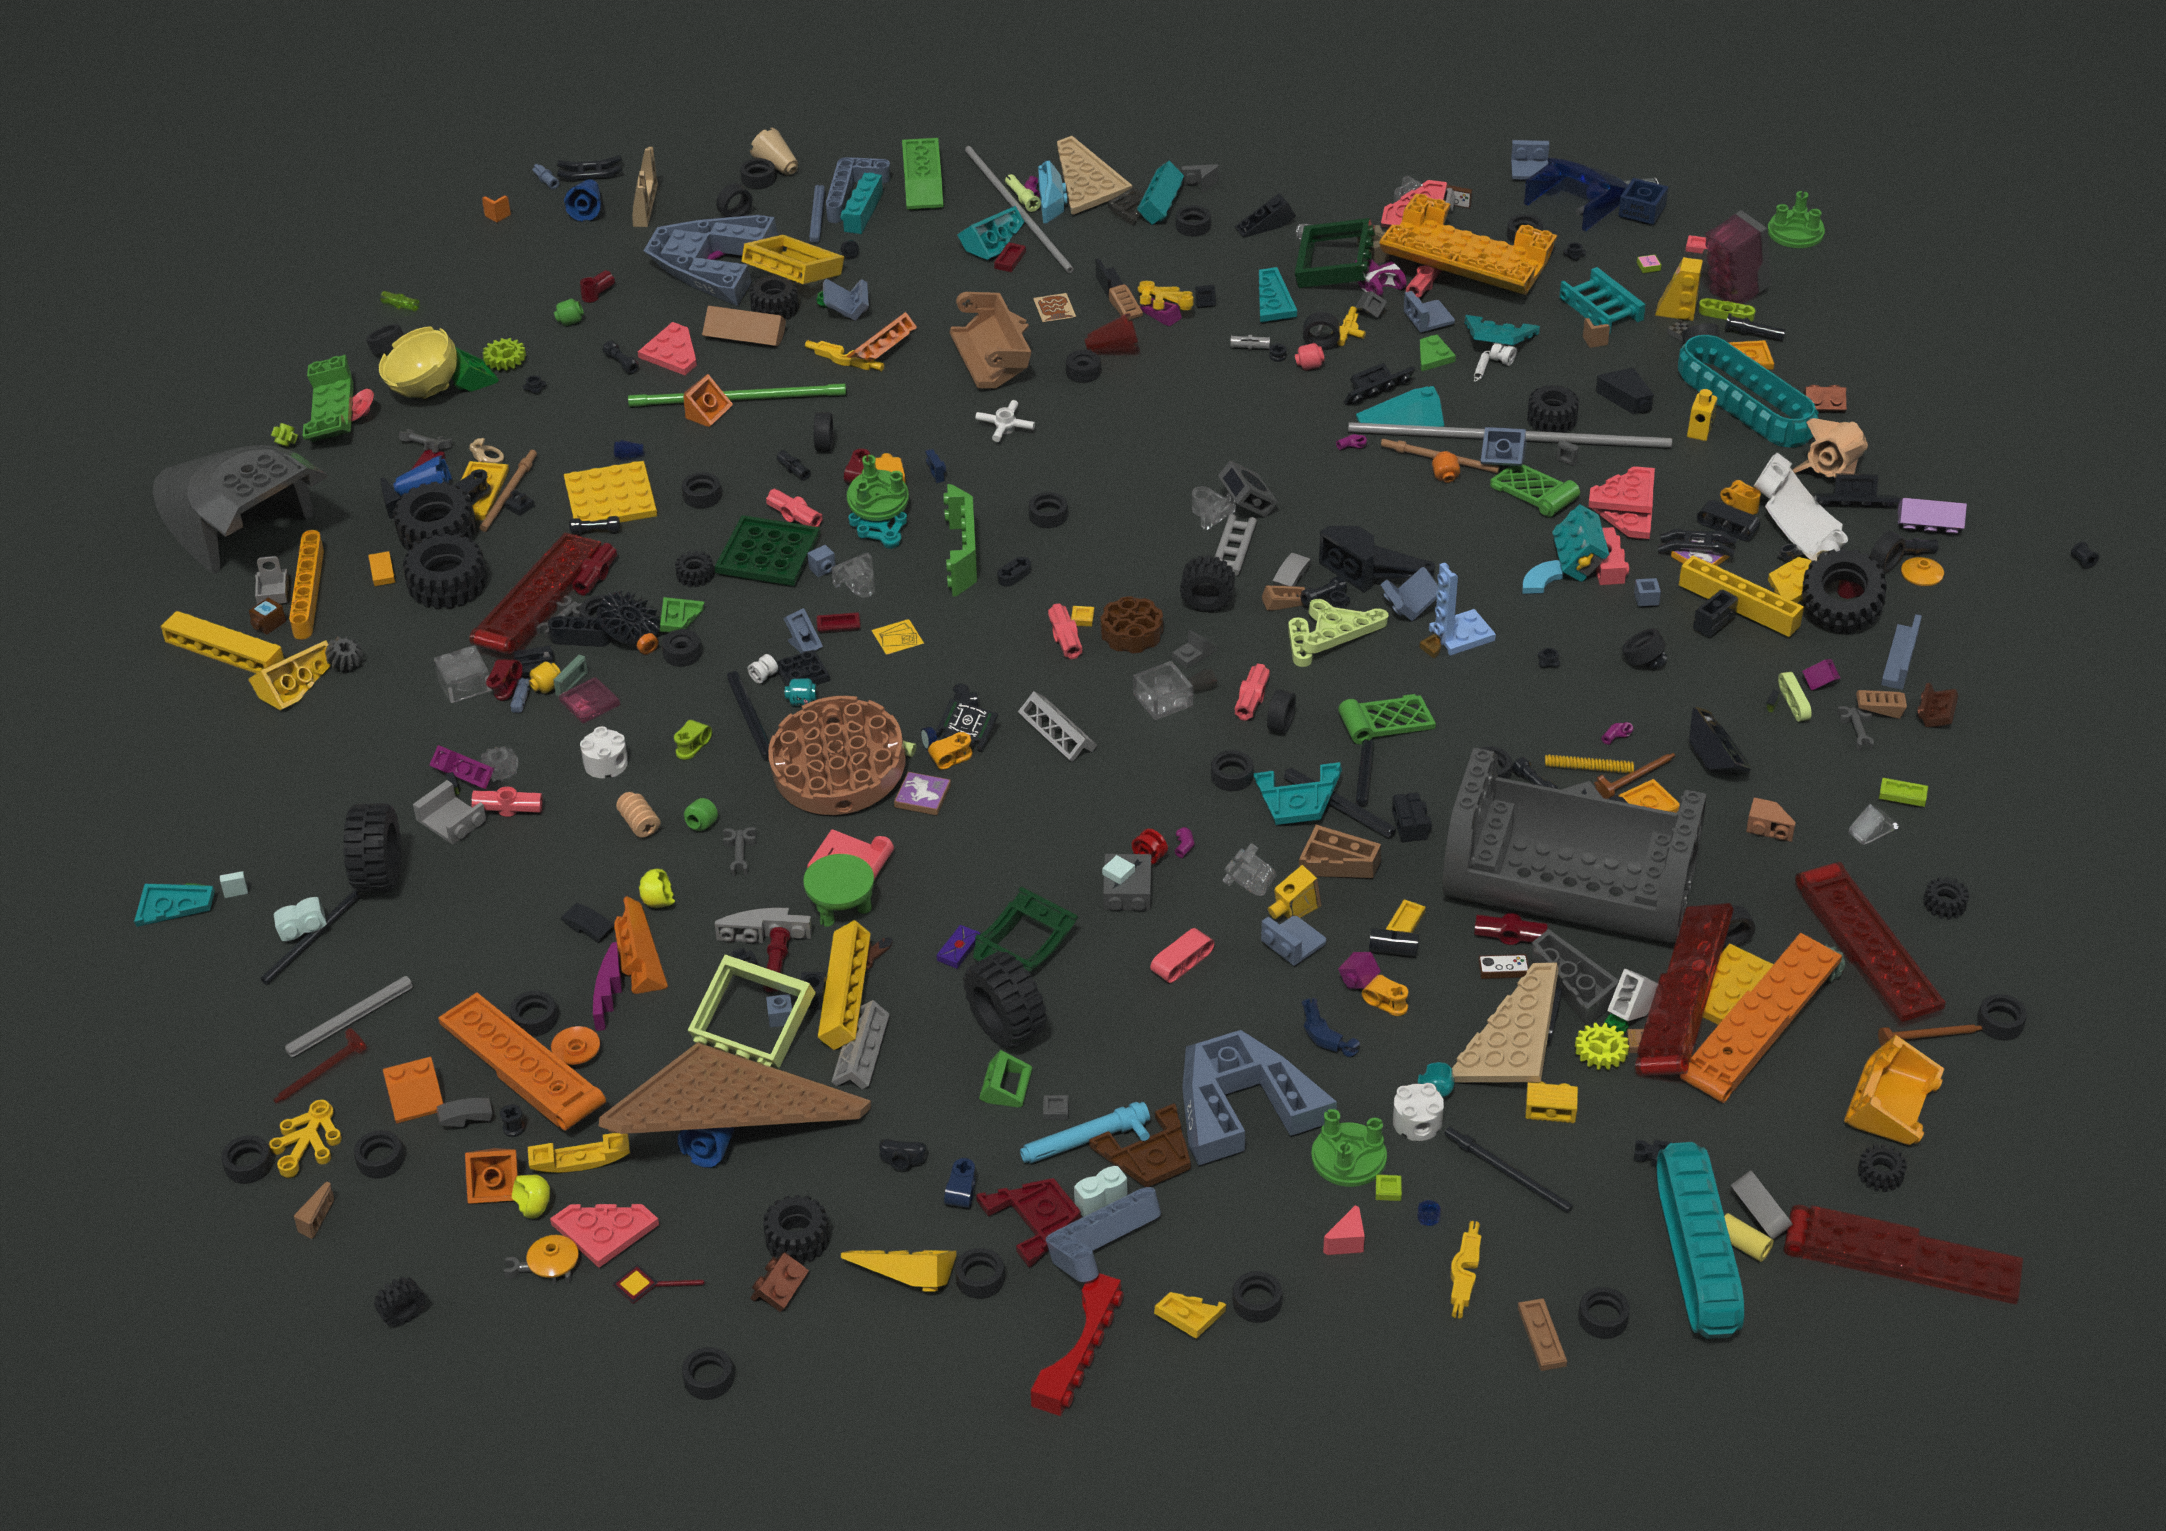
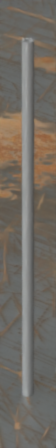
M967 146L965 152L1008 203L1012 207H1017L1024 222L1067 273H1072L1074 268L976 152L970 146Z

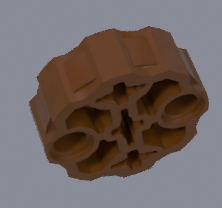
M1127 596L1121 597L1115 602H1109L1103 608V615L1100 617L1101 638L1109 644L1111 649L1118 652L1141 653L1145 649L1155 647L1160 642V635L1163 633L1162 610L1158 609L1153 601L1146 598L1139 599Z

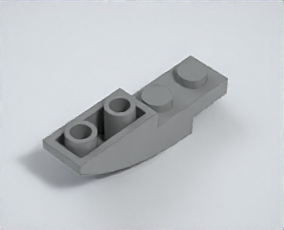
M789 908L748 910L715 921L716 939L719 941L763 943L764 937H770L769 933L775 927H783L789 930L790 938L811 939L812 936L811 916L790 915Z

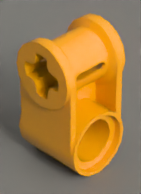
M1735 480L1729 488L1721 490L1720 496L1725 504L1752 515L1759 512L1761 492L1758 489L1745 484L1741 480Z
M958 732L950 737L933 742L928 748V753L939 769H948L972 757V750L969 747L971 737L965 732Z
M1383 975L1375 976L1362 990L1363 999L1371 1006L1378 1007L1394 1016L1404 1015L1408 1011V1004L1406 1002L1408 997L1407 987Z

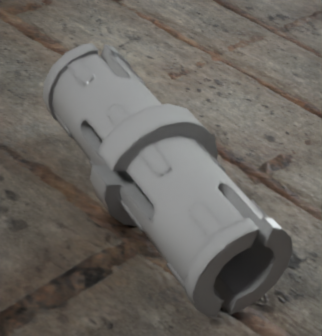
M1231 335L1230 347L1248 348V350H1252V348L1269 350L1270 337Z

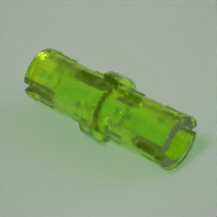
M383 291L381 296L387 297L380 298L382 303L395 305L399 309L403 307L413 311H417L419 306L413 305L420 304L418 299L388 291Z

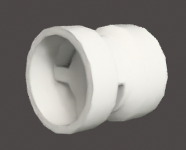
M1494 343L1490 352V359L1500 360L1503 364L1510 366L1516 357L1517 349L1513 346H1505L1502 343Z
M765 654L759 658L758 662H753L748 666V672L755 682L762 683L767 679L768 675L772 676L778 672V665L772 656Z

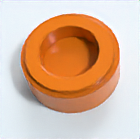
M648 633L638 640L636 647L642 654H650L658 647L659 641L654 634Z

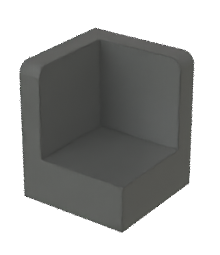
M1373 291L1364 292L1356 308L1358 311L1364 310L1372 317L1378 318L1387 301Z

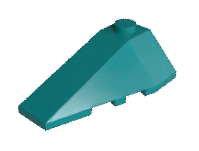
M1014 206L969 226L957 234L967 252L988 260L1003 251L1005 245L1010 242L1012 236L1024 224V220L1017 207Z
M1434 386L1413 389L1356 414L1359 423L1444 427L1440 398Z

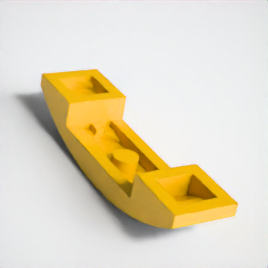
M619 1133L604 1134L603 1142L554 1149L553 1143L528 1147L529 1168L544 1172H575L593 1169L612 1163L630 1153L628 1134Z

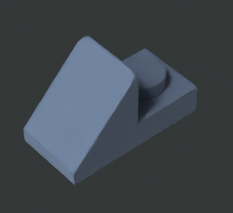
M804 608L783 618L792 635L788 642L800 653L823 647Z

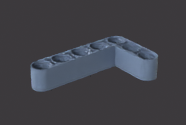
M850 157L838 160L826 200L827 220L829 222H841V212L846 208L853 183L858 182L864 173L882 175V183H887L891 180L890 162L888 160Z
M1151 1187L1141 1188L1049 1234L1046 1237V1243L1053 1264L1079 1282L1095 1279L1099 1275L1093 1250L1161 1215L1155 1189Z

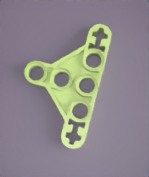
M1314 599L1309 605V615L1317 621L1316 630L1304 635L1302 649L1308 653H1318L1384 628L1388 623V612L1378 608L1367 612L1335 608L1325 600Z

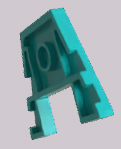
M1465 315L1464 323L1467 324V328L1470 329V333L1475 340L1514 345L1524 341V337L1531 338L1533 333L1538 335L1540 331V326L1523 323L1521 328H1515V325L1508 323L1503 324V326L1495 325L1493 321H1484L1482 323L1483 317Z
M1340 762L1320 765V782L1275 787L1274 771L1254 773V778L1276 825L1320 820L1342 772Z

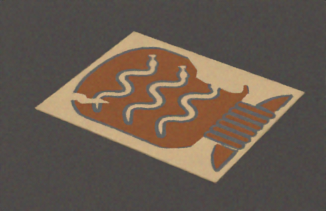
M1067 293L1033 298L1042 322L1076 317Z

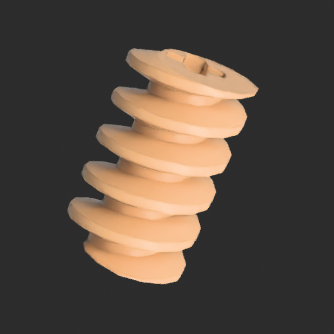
M626 792L620 796L616 804L617 810L637 837H647L659 829L660 819L641 794Z

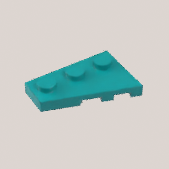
M145 884L134 923L138 927L209 911L215 894L214 887Z

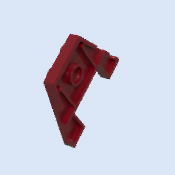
M1054 1178L1022 1184V1188L1008 1190V1188L998 1189V1193L986 1195L983 1192L976 1195L978 1204L988 1216L1012 1205L1036 1235L1016 1245L1017 1253L1028 1267L1032 1266L1048 1250L1046 1237L1049 1234L1081 1218L1079 1208Z

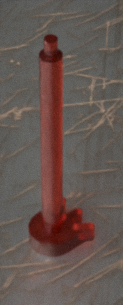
M349 1028L345 1031V1037L349 1040L347 1042L349 1045L284 1089L273 1101L277 1103L280 1100H285L353 1051L360 1054L366 1050L365 1043L352 1028Z

